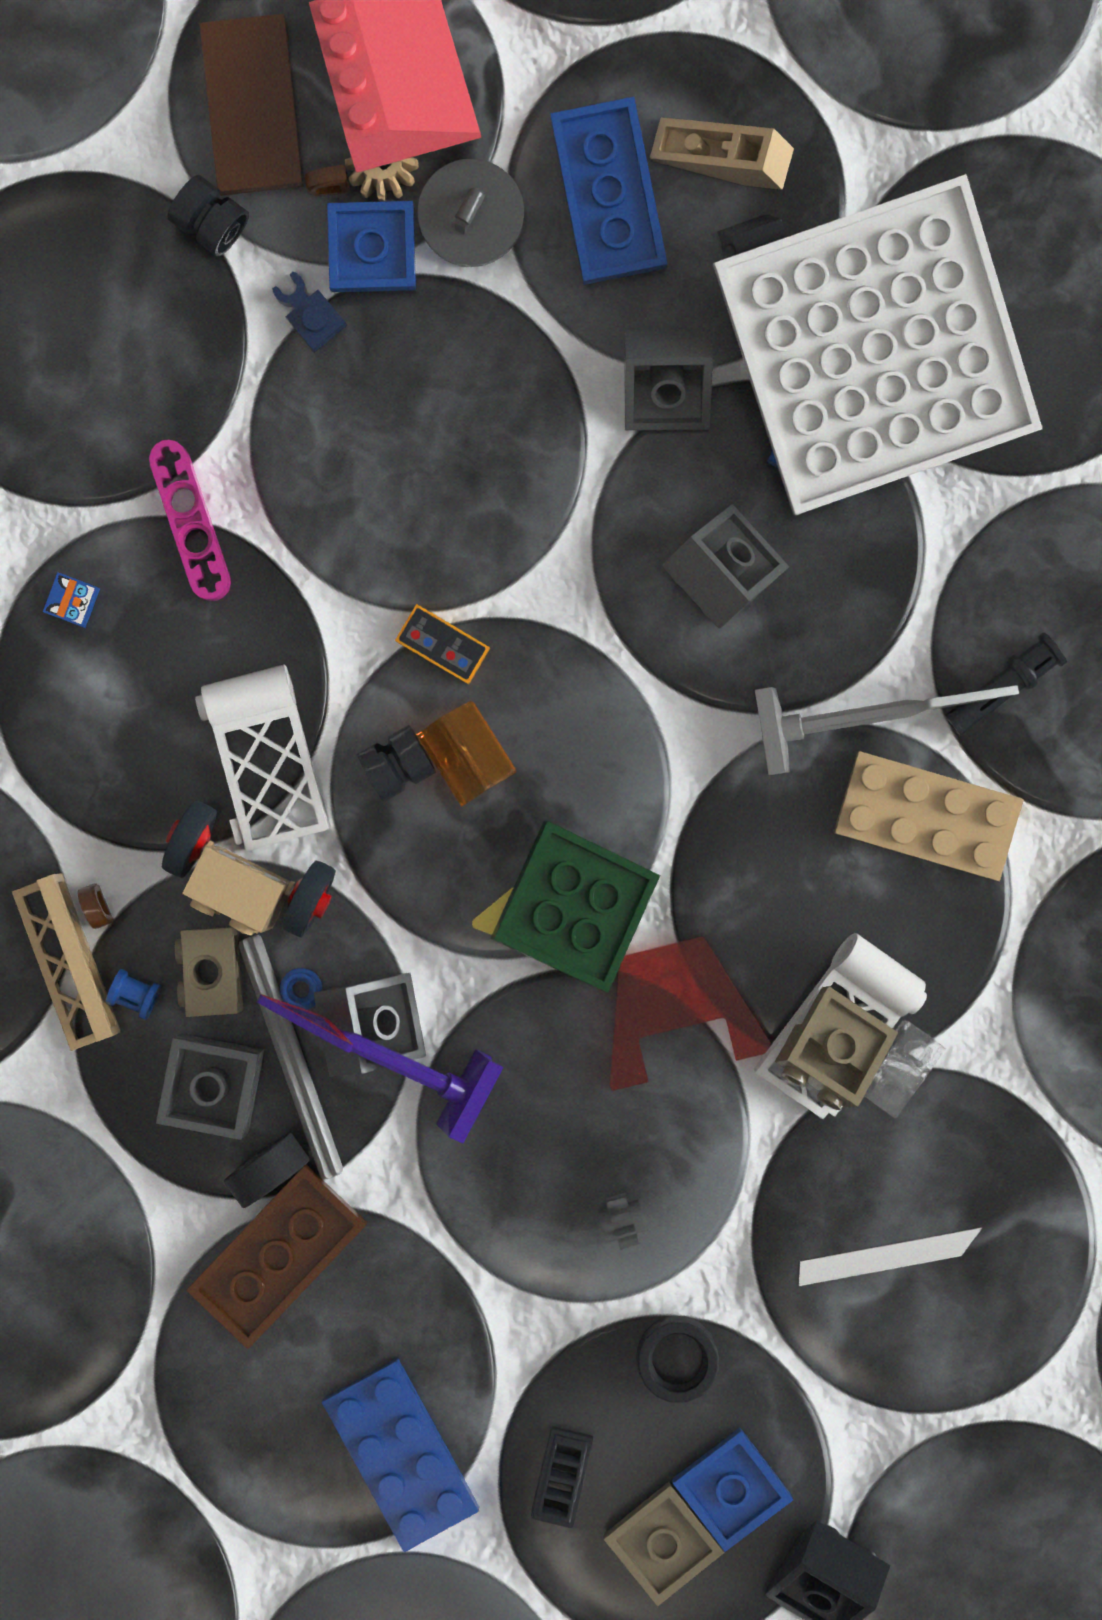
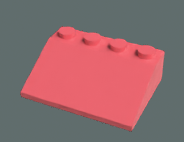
M315 0L309 2L356 173L481 138L441 0Z

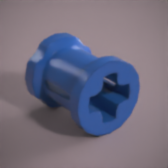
M120 969L109 989L106 1004L114 1006L117 1003L138 1012L139 1018L147 1020L157 1002L161 985L154 983L150 986L129 977L127 971Z

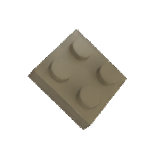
M671 1481L667 1482L603 1534L604 1541L657 1606L725 1553Z

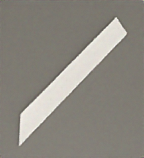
M982 1228L800 1261L799 1286L959 1257L963 1255Z

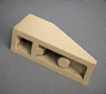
M661 117L650 159L653 162L744 186L783 190L794 148L774 128Z

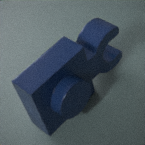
M292 272L289 275L297 285L296 291L293 294L285 295L277 286L272 288L279 303L294 308L285 317L315 353L347 325L319 290L308 297L306 295V285L302 277L296 272Z

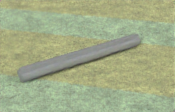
M254 935L241 940L238 946L257 1000L260 994L283 1001L261 936ZM260 1005L320 1177L322 1179H330L342 1173L343 1166L292 1022Z

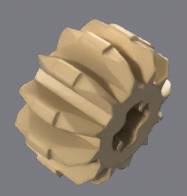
M349 157L345 159L346 169L354 171L349 176V181L352 186L362 185L361 194L363 197L368 198L377 190L379 202H385L387 198L386 191L392 190L394 196L400 198L403 195L400 183L406 186H413L415 182L414 177L409 172L418 169V160L411 157L390 163L389 167L385 170L376 167L356 173L352 158Z

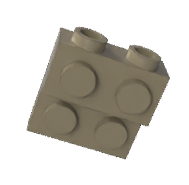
M830 986L821 988L802 1024L794 1026L775 1062L784 1068L781 1075L789 1082L800 1087H805L806 1083L817 1089L819 1093L816 1098L824 1105L835 1110H840L841 1106L844 1108L858 1107L898 1032Z

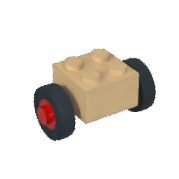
M193 802L181 820L177 819L172 825L166 838L168 845L162 860V869L174 876L183 878L191 870L196 860L199 859L182 893L192 898L190 906L209 916L222 913L231 918L229 922L231 927L252 936L253 933L258 934L273 928L289 896L287 902L288 909L282 922V928L295 936L303 937L315 918H322L331 901L332 896L328 892L333 883L336 870L321 861L315 860L304 877L299 879L295 885V882L289 881L221 846H214V842L210 840V833L215 823L217 811L202 802Z

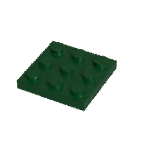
M543 821L490 939L608 993L661 875L549 821Z

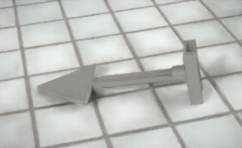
M1017 685L926 699L925 701L902 700L801 718L800 714L782 715L776 688L769 687L755 690L769 775L789 772L787 742L804 739L806 734L907 718L925 710H935L1019 694Z

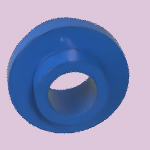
M306 968L291 970L283 977L280 983V996L283 1002L306 1010L316 1005L313 992L323 990L319 976ZM298 981L308 984L309 993L306 997H300L295 993L294 986Z

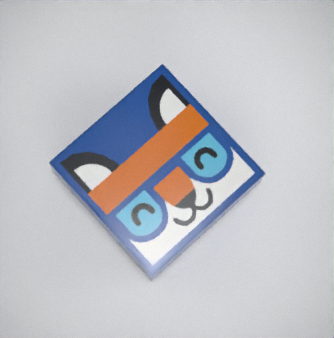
M57 572L43 612L86 628L100 588Z

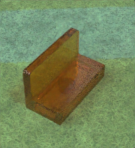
M469 701L443 715L416 735L461 807L516 773V768L473 701Z

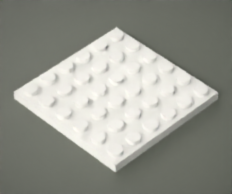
M966 174L713 263L794 515L1042 429Z

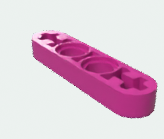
M172 440L160 441L155 444L150 452V467L190 587L203 600L218 601L225 597L230 589V575L191 458L187 450L178 442ZM170 450L174 455H180L181 459L175 462L177 474L181 478L188 474L189 480L175 481L167 487L165 486V481H173L170 470L166 466H160L159 462L165 459V451ZM181 489H187L194 494V506L187 512H177L172 506L173 495ZM196 529L204 530L208 536L207 547L199 553L190 552L185 544L186 536L189 532ZM215 555L216 560L207 561V564L213 575L221 576V581L215 583L216 591L210 592L208 588L200 587L199 582L205 580V574L201 565L198 564L193 568L192 561H204Z

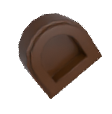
M344 164L309 171L304 176L306 191L313 196H331L351 191L349 176Z
M97 883L77 891L81 909L93 929L113 923V917Z

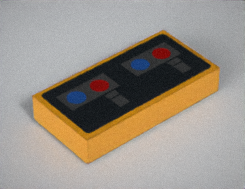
M418 604L415 605L395 639L397 643L468 685L490 650L489 646Z

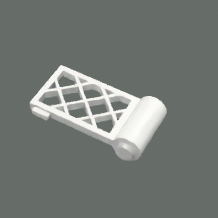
M283 664L203 685L201 687L202 695L195 697L201 720H209L213 728L237 818L229 820L236 845L244 843L246 851L329 830L328 820L296 706L293 685L286 665ZM289 717L294 735L287 747L284 748L264 735L273 720ZM265 723L260 733L249 728L250 726ZM241 729L256 738L245 759L229 751L225 733ZM261 741L283 753L271 774L249 762ZM295 742L297 744L300 757L290 751ZM287 756L302 764L305 776L297 789L275 777ZM232 759L241 764L237 773H235ZM246 767L267 779L256 800L242 793L239 788L238 780ZM272 782L293 794L282 815L260 803ZM306 783L308 784L311 797L302 793ZM298 797L314 806L318 823L301 827L286 818ZM243 800L253 805L248 814L246 813ZM258 808L277 819L278 823L271 835L253 839L249 821ZM283 823L292 828V830L278 833Z
M857 933L850 935L840 945L829 969L754 1067V1071L822 1119L828 1113L835 1117L840 1110L832 1109L823 1103L818 1104L807 1096L806 1085L805 1087L799 1086L800 1090H798L783 1076L779 1077L769 1070L794 1026L802 1024L821 988L831 986L835 981L847 990V998L855 1003L854 996L864 1002L856 1005L865 1011L876 1010L885 1017L882 1022L891 1028L894 1027L900 1017L908 1013L915 1014L923 1006L927 998V994L924 992L925 981Z

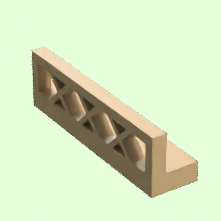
M52 874L37 880L36 883L12 891L70 1050L73 1051L121 1033L112 1006L106 1004L107 993L63 874ZM41 891L49 913L46 919L31 912L26 899L27 895ZM35 922L43 925L40 933ZM49 928L55 930L63 950L61 959L46 953L43 941ZM50 962L58 965L55 973ZM64 968L70 970L78 991L76 999L61 993L58 980ZM65 1002L73 1005L70 1012H68ZM79 1008L85 1010L93 1034L78 1039L72 1023Z

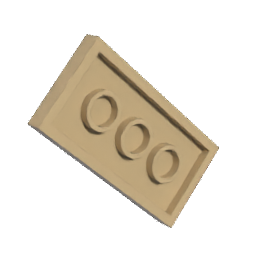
M857 751L833 833L1000 881L1024 799Z

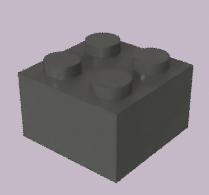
M182 1033L172 1038L156 1124L242 1140L249 1133L265 1050Z

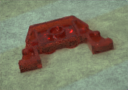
M703 936L624 956L618 973L610 1073L611 1091L649 1082L639 1040L642 1037L724 1018L736 1061L765 1054L771 1046L770 1041Z

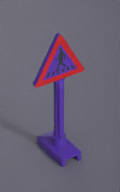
M260 994L257 1000L258 1004L345 1052L350 1053L351 1051L436 1090L438 1096L448 1100L436 1125L449 1138L460 1143H464L503 1069L500 1064L491 1061L492 1057L475 1049L461 1077L450 1072L443 1074L357 1033L342 1031L323 1015Z

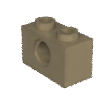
M226 926L185 929L181 931V939L175 940V959L177 965L183 964L184 981L178 982L177 986L179 1007H185L186 1017L238 1014L244 1010L241 959L238 946L239 931L235 928ZM204 959L213 961L218 968V977L213 983L205 982L199 976L198 967Z

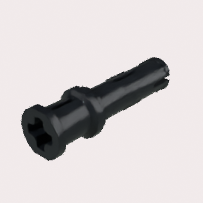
M1043 632L1038 636L1037 643L1019 656L1012 655L1006 663L1008 667L975 692L1017 685L1019 691L1023 688L1027 690L1029 688L1033 689L1038 685L1037 680L1056 665L1062 667L1066 664V657L1050 636ZM1012 696L957 705L946 713L944 718L951 728L961 736Z

